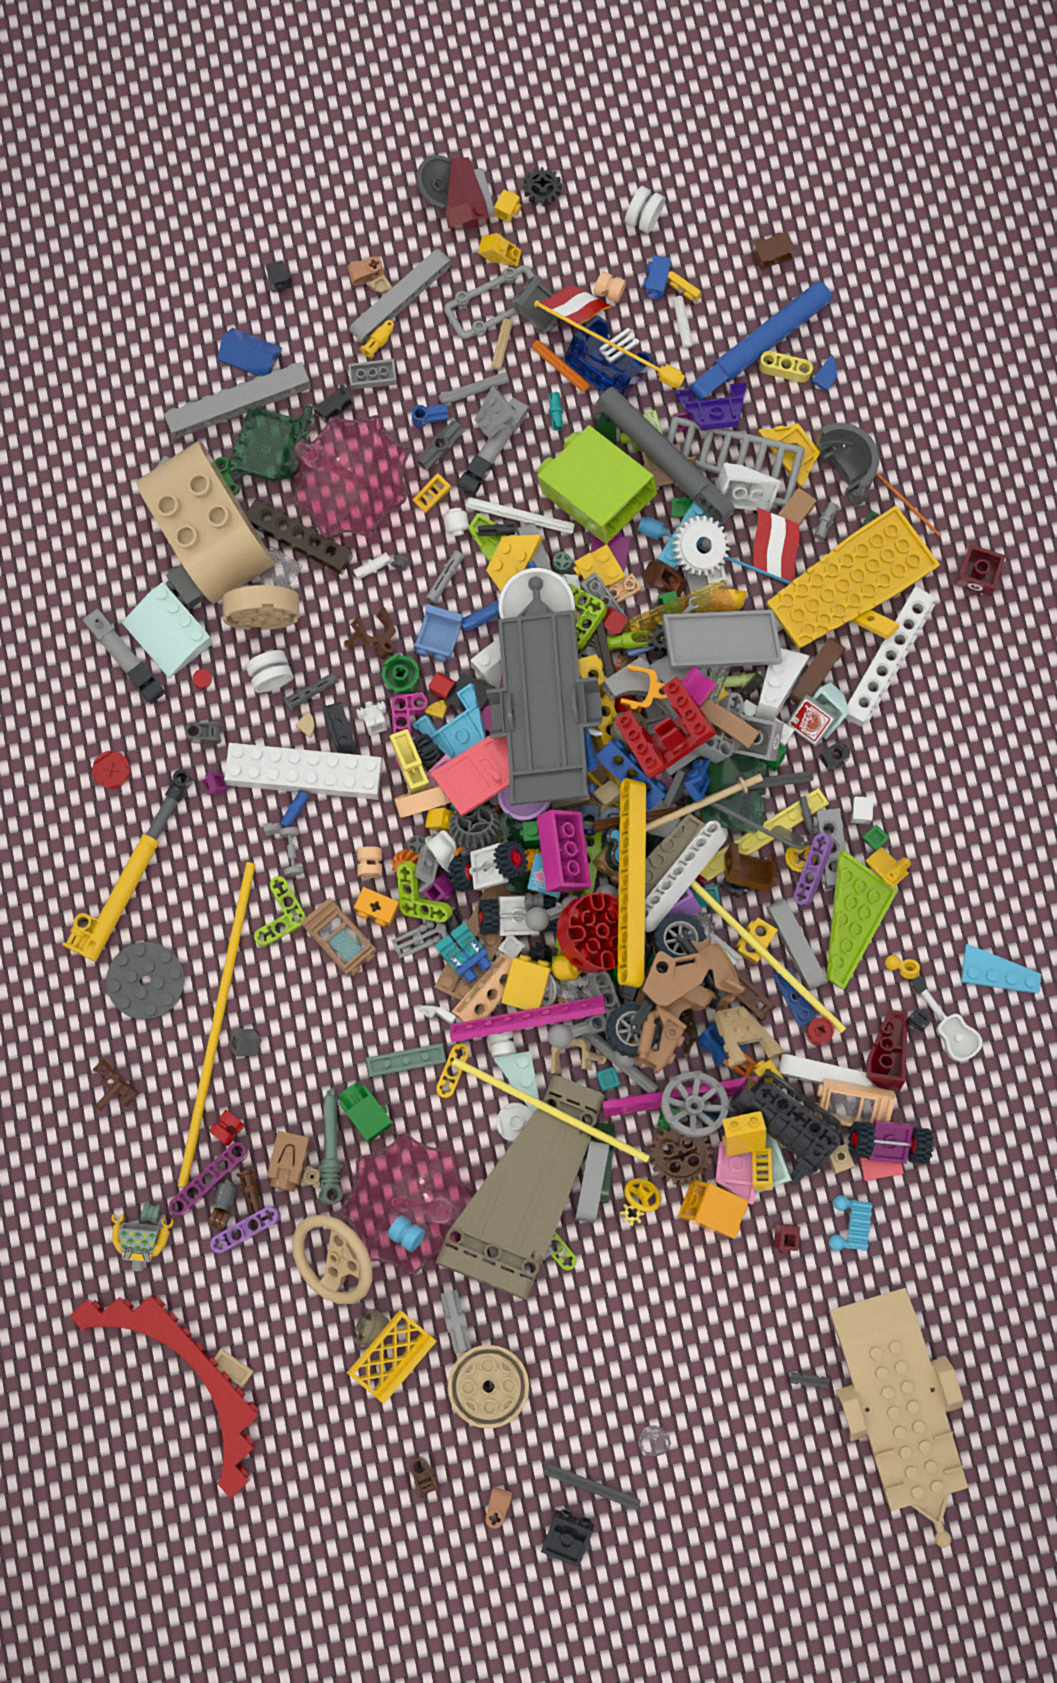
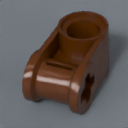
M422 1456L415 1457L411 1462L410 1470L420 1498H423L425 1494L432 1491H440L427 1459ZM422 1461L425 1464V1469L422 1472H417L414 1469L415 1462Z

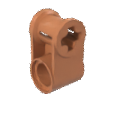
M375 256L353 262L347 266L352 284L355 286L363 285L384 274L382 261Z
M493 1487L486 1514V1523L489 1527L496 1529L502 1526L513 1492ZM495 1513H498V1518H500L501 1521L496 1522L495 1525H492V1520H490L489 1517L494 1516Z

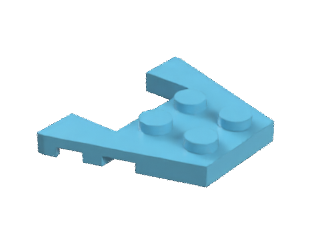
M472 683L457 692L467 710L442 728L437 730L428 715H424L412 724L422 734L429 735L438 748L445 754L447 753L451 759L487 737L475 688Z

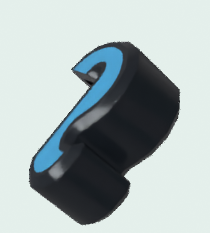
M617 827L610 828L601 835V844L609 846L605 853V861L608 867L615 872H619L620 829Z

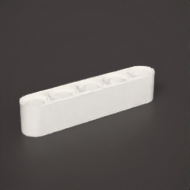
M782 1054L779 1073L782 1076L820 1085L823 1084V1080L826 1078L874 1087V1083L866 1078L865 1072Z

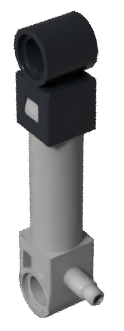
M512 398L509 404L518 414V417L515 420L512 418L508 419L505 422L506 427L499 430L491 438H488L479 454H475L466 468V472L462 474L457 483L458 489L472 497L476 495L481 484H483L492 470V464L512 433L515 434L528 414L530 407L515 398Z
M98 608L82 619L88 629L112 655L150 704H153L166 694L161 685L144 664L137 659Z

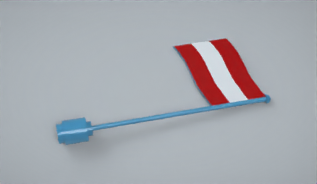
M757 508L758 524L753 545V566L729 556L723 559L791 584L795 580V560L800 536L799 524ZM642 517L637 530L642 535L658 540L659 537L663 538L664 535L670 538L673 535L665 532L666 527H663V522L650 517ZM701 545L697 547L706 552L710 551V549Z

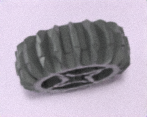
M481 804L462 817L458 811H454V816H451L449 822L450 835L455 843H459L460 847L466 845L467 849L473 847L475 850L480 846L484 848V845L490 846L491 841H496L497 836H500V817L495 809L490 808V805L484 807Z

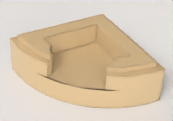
M384 274L368 283V286L377 293L386 294L392 289Z
M307 711L295 726L311 738L314 733V720Z

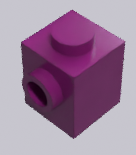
M442 874L435 878L434 882L422 893L428 900L443 901L445 903L453 896L451 893L456 888L453 887V883L450 882L446 875Z

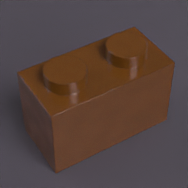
M785 232L776 233L768 239L762 238L754 243L752 252L760 270L794 259L796 249L789 233Z

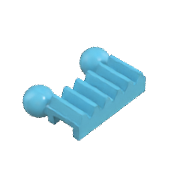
M838 1195L833 1201L834 1207L839 1211L850 1208L847 1240H844L840 1235H833L829 1240L830 1247L835 1251L843 1248L867 1251L872 1203L848 1200L846 1196Z

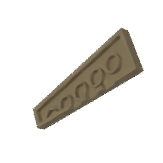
M687 814L645 858V899L705 825L692 814ZM618 887V888L616 889V891L612 894L614 897H616V898H618V899H619V887Z

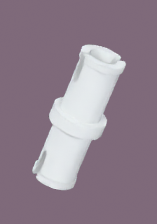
M385 552L373 560H367V563L353 569L358 580L371 573L375 574L378 569L391 563V560Z

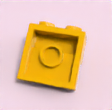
M607 544L574 561L576 566L573 569L578 577L582 576L585 580L596 572L606 587L626 577Z

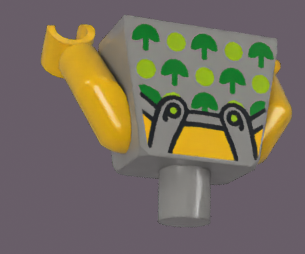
M122 1213L121 1219L116 1221V1214H113L111 1218L115 1225L113 1226L112 1242L118 1253L122 1255L123 1260L132 1261L131 1269L133 1271H142L144 1262H150L165 1247L170 1233L168 1229H171L174 1225L173 1219L170 1225H165L166 1217H163L161 1220L163 1228L160 1229V1225L125 1223L126 1218Z

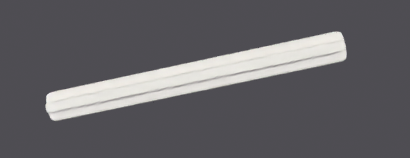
M471 497L468 498L466 507L469 509L529 524L535 523L537 526L572 534L575 527L574 523Z

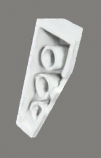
M500 638L471 659L473 670L484 682L496 688H500L502 675Z

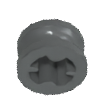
M394 555V561L391 562V566L398 570L406 571V565L409 564V560L403 556Z

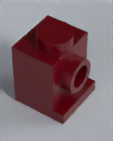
M774 1223L775 1236L773 1248L779 1249V1253L791 1254V1251H798L800 1227L791 1224Z

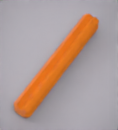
M536 340L533 343L532 349L580 391L585 393L589 389L590 384L540 340Z

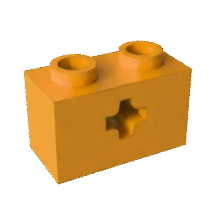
M363 887L354 910L357 912V916L364 919L372 918L377 925L385 927V925L391 926L399 908V902ZM379 905L380 910L373 912L372 906L376 907Z

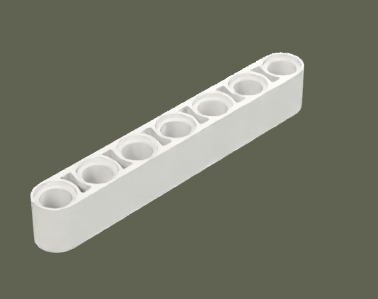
M710 821L701 829L645 899V932H651L659 925L726 841L727 836L718 821Z

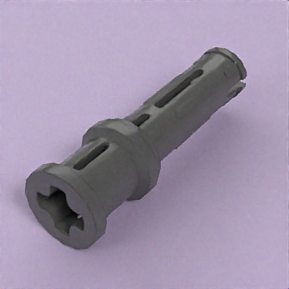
M331 672V674L304 689H296L295 693L288 697L284 696L282 699L288 710L292 712L295 707L302 703L306 704L309 698L339 681L336 675Z

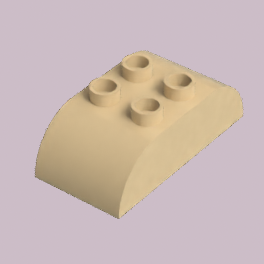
M198 440L136 481L143 500L183 567L212 604L221 600L225 593L240 588L276 564L202 441Z

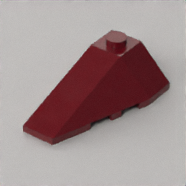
M469 157L452 158L449 171L447 205L445 206L448 229L482 227L489 219L485 198Z

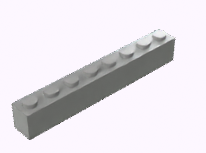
M302 362L292 363L287 368L276 369L268 375L257 376L247 383L241 382L231 389H223L215 395L204 396L199 401L188 402L183 407L172 408L167 413H164V416L175 440L311 389V385Z

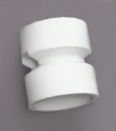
M513 1031L488 1035L489 1041L493 1043L490 1046L492 1058L517 1053L515 1042L511 1041L514 1037Z

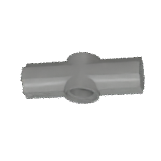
M457 1290L440 1294L445 1311V1322L448 1333L451 1335L455 1354L472 1349L464 1310L462 1311Z

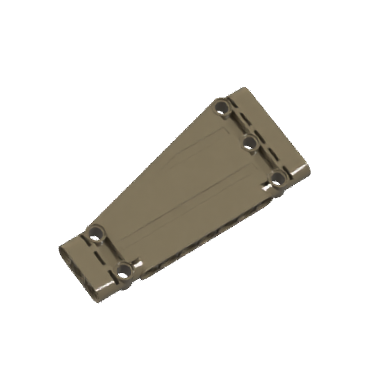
M553 1075L542 1102L551 1101L555 1104L556 1109L582 1121L583 1116H588L592 1121L590 1126L594 1127L606 1096L561 1076ZM537 1108L446 1234L435 1263L510 1295L527 1300L540 1264L543 1262L592 1135ZM450 1234H459L460 1241L457 1243L452 1242L449 1237ZM487 1249H496L497 1257L490 1258L487 1255ZM526 1263H531L534 1266L533 1273L525 1271L524 1265Z

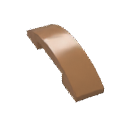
M705 699L700 706L713 726L728 734L734 741L748 749L760 734L748 723L708 699Z

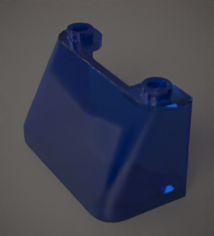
M599 315L584 326L609 341L611 340L608 337L610 326ZM579 330L574 334L565 355L566 362L603 392L610 387H615L625 396L650 368L627 354H624L610 364L599 351V348L606 343ZM616 350L615 352H613V353L610 354L609 356L612 357V356L615 355L617 352H619V350ZM644 351L636 355L651 364L655 360L654 357Z

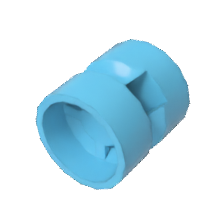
M400 1215L391 1225L387 1237L396 1243L401 1242L403 1248L413 1252L423 1240L425 1230L416 1224L412 1225L409 1219Z

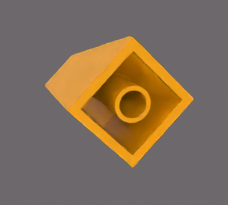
M692 1180L677 1217L735 1239L736 1234L740 1230L742 1217L746 1214L749 1201L713 1184Z

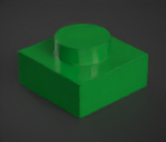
M672 498L671 518L683 519L691 507V499Z
M877 824L862 837L874 852L890 838Z

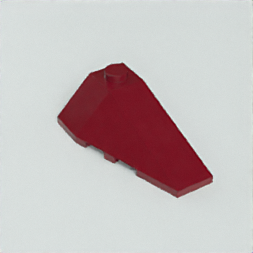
M888 1010L867 1057L866 1078L881 1089L900 1092L905 1083L908 1012Z

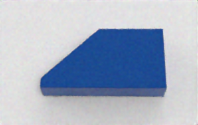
M832 354L812 380L813 384L825 392L830 389L838 377Z

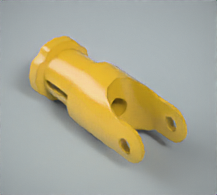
M387 320L371 334L370 340L360 347L361 352L366 357L373 359L374 353L385 345L393 331V321Z

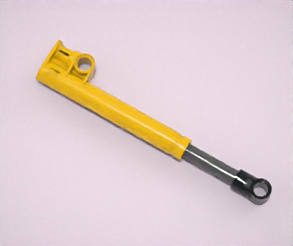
M180 769L173 774V780L165 793L166 798L147 834H142L140 842L136 845L98 918H93L84 913L78 914L70 930L71 934L67 942L62 943V946L89 960L97 961L155 852L154 850L158 847L159 842L157 840L177 803H180L186 790L192 784V779L186 770ZM186 776V782L178 783L179 777ZM87 919L88 925L85 928H81L80 922Z

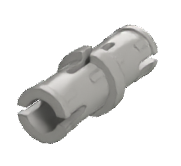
M827 503L823 515L818 520L819 524L813 535L819 540L825 539L829 527L833 525L835 513L839 508L837 504Z

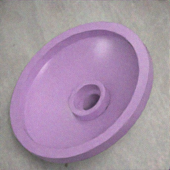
M509 787L498 793V801L502 810L510 817L521 821L537 818L538 815L547 810L551 803L550 801L511 806Z

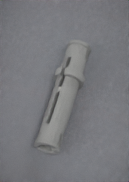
M454 550L447 564L443 565V571L426 596L427 600L435 604L437 603L451 577L457 573L456 569L462 559H464L462 553Z

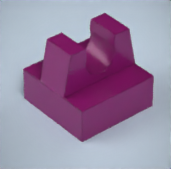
M210 772L205 775L206 778L202 783L203 785H209L210 789L206 791L207 795L228 791L222 773Z

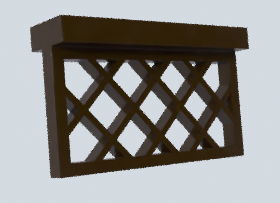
M602 620L582 651L578 650V657H588L589 655L584 653L588 645L594 647L598 658L602 661L603 674L609 678L614 674ZM592 623L583 624V628H589ZM588 672L589 676L595 677L593 673Z

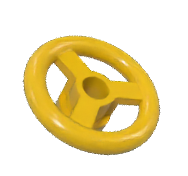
M636 1178L630 1180L625 1185V1197L634 1208L643 1212H652L659 1208L662 1200L661 1194L653 1183L645 1179ZM640 1184L638 1189L633 1187V1185ZM631 1193L637 1195L642 1205L632 1198ZM654 1193L655 1203L649 1206L648 1199Z

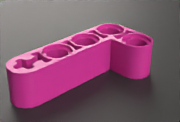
M421 693L396 695L392 699L394 734L408 729L411 736L410 716L424 714L428 708L427 697ZM417 701L424 702L422 707H416L414 704ZM399 702L405 703V707L402 709L396 708V704ZM401 720L407 722L404 727L397 726V723ZM395 754V759H396L397 767L401 770L400 765H399L398 760H397V757H396V754Z

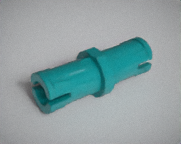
M552 392V396L551 393L548 394L550 404L548 411L549 415H551L552 430L558 431L560 427L561 429L564 428L562 420L563 408L560 404V393Z

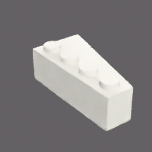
M780 648L783 661L781 664L767 665L755 717L771 721L775 720L786 699L791 694L792 689L805 671L809 655Z

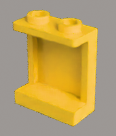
M520 954V957H514L501 1003L524 1010L544 1007L542 1003L550 973L552 972V966H549L550 963L543 960L535 962L531 960L530 956Z
M760 1111L722 1120L725 1130V1136H722V1141L727 1157L765 1149L766 1127Z

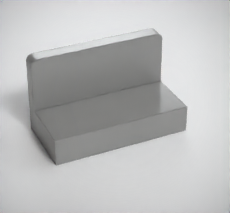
M425 844L420 848L414 876L420 879L418 888L420 892L424 891L434 882L438 866L437 859Z

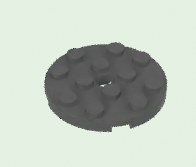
M140 942L123 949L112 960L106 976L107 992L112 1003L125 1015L141 1020L156 1019L170 1012L179 1002L185 985L184 970L175 954L168 948L152 942ZM143 976L150 977L151 982L149 985H141L140 981Z

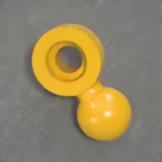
M890 955L885 960V965L889 970L900 969V974L904 978L914 979L919 975L920 965L915 960L907 959L901 962L896 955Z

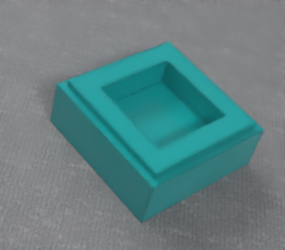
M614 1067L595 1073L602 1092L621 1085Z

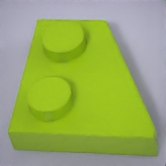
M477 513L469 525L468 531L488 562H490L502 536L508 535L480 537L478 535V526L495 525V522Z

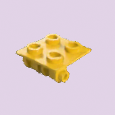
M882 847L866 860L870 868L876 871L893 888L909 874L906 870L911 865L908 858H902L897 862Z

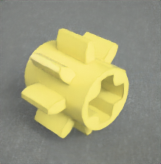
M623 1204L626 1210L619 1213L625 1217L622 1222L630 1221V1226H633V1221L641 1223L639 1216H643L645 1213L640 1212V1210H637L632 1205L628 1207L626 1204ZM630 1209L632 1211L635 1209L637 1211L635 1213L636 1218H629L627 1210Z

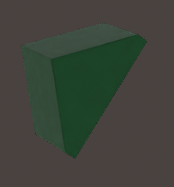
M604 412L595 413L597 432L617 446L616 424Z

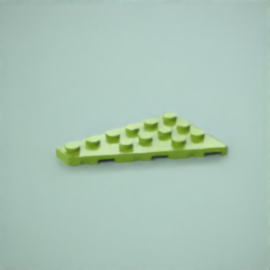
M840 850L838 854L826 976L827 980L840 989H845L898 891L844 850Z

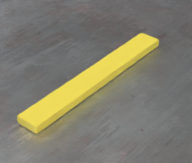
M819 788L806 796L812 815L829 805V802ZM800 801L792 804L760 826L770 831L777 825L788 830L792 829L804 821ZM753 829L734 841V843L739 845V853L749 856L775 838L757 829ZM729 845L717 852L699 873V875L707 879V882L725 871L724 854Z

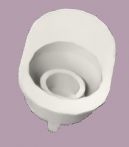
M443 830L435 837H426L425 843L442 868L450 873L448 867L450 866L449 863L455 859L453 853L457 850V844L449 833Z

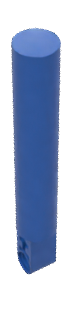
M816 281L713 363L714 367L688 386L698 400H702L723 382H730L758 360L764 352L772 349L829 304L833 297L828 287L823 282Z

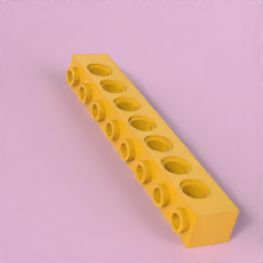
M595 654L579 659L580 679L589 678L588 672L593 673L597 677L601 694V706L607 712L606 717L602 716L603 721L600 726H592V728L603 733L601 736H595L600 750L612 738V735L606 732V727L613 728L614 721H612V718L617 716L618 712L614 708L615 700L611 701L600 686L607 677L603 674L601 659ZM619 755L614 756L617 762L624 761L623 757ZM606 768L609 780H613L620 788L621 782ZM628 770L630 775H638L636 770Z

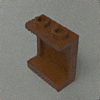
M734 842L730 843L724 854L726 882L769 893L778 882V875H776L777 863L774 854L770 853L767 859L764 860L739 853V845Z

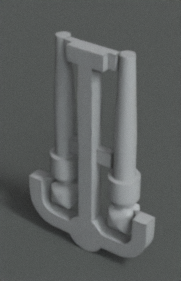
M425 919L427 924H421L418 928L393 939L392 943L399 958L427 947L430 948L435 943L442 940L440 936H435L432 940H426L425 943L423 939L436 933L441 934L445 938V925L435 921L437 924L436 929L421 935L420 932H425L428 928L435 927L434 921ZM415 934L417 935L416 938L411 939L403 944H397V942L400 940H403ZM418 941L421 945L401 953L400 949Z

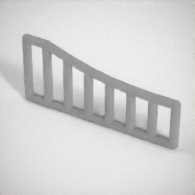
M673 417L667 439L673 444L678 425L689 427L682 454L688 458L695 430H700V428L692 420ZM725 428L701 430L706 431L700 458L693 465L696 468L720 475L723 463L726 461L731 438L742 440L736 462L738 465H744L749 442L760 444L754 470L760 473L767 446L777 448L778 452L771 477L777 480L785 451L796 453L785 498L775 497L773 502L774 505L783 507L786 505L794 493L805 451L803 447ZM713 434L724 436L717 466L706 463Z

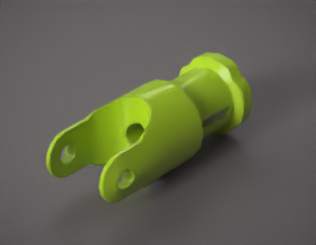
M647 630L625 632L622 635L616 636L608 634L607 643L609 651L619 648L626 650L648 647L649 642L637 643L634 640L639 636L648 635L650 632Z

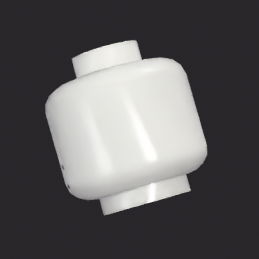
M461 508L449 509L443 516L446 532L453 533V536L464 535V531L469 527L468 516L465 511H462Z

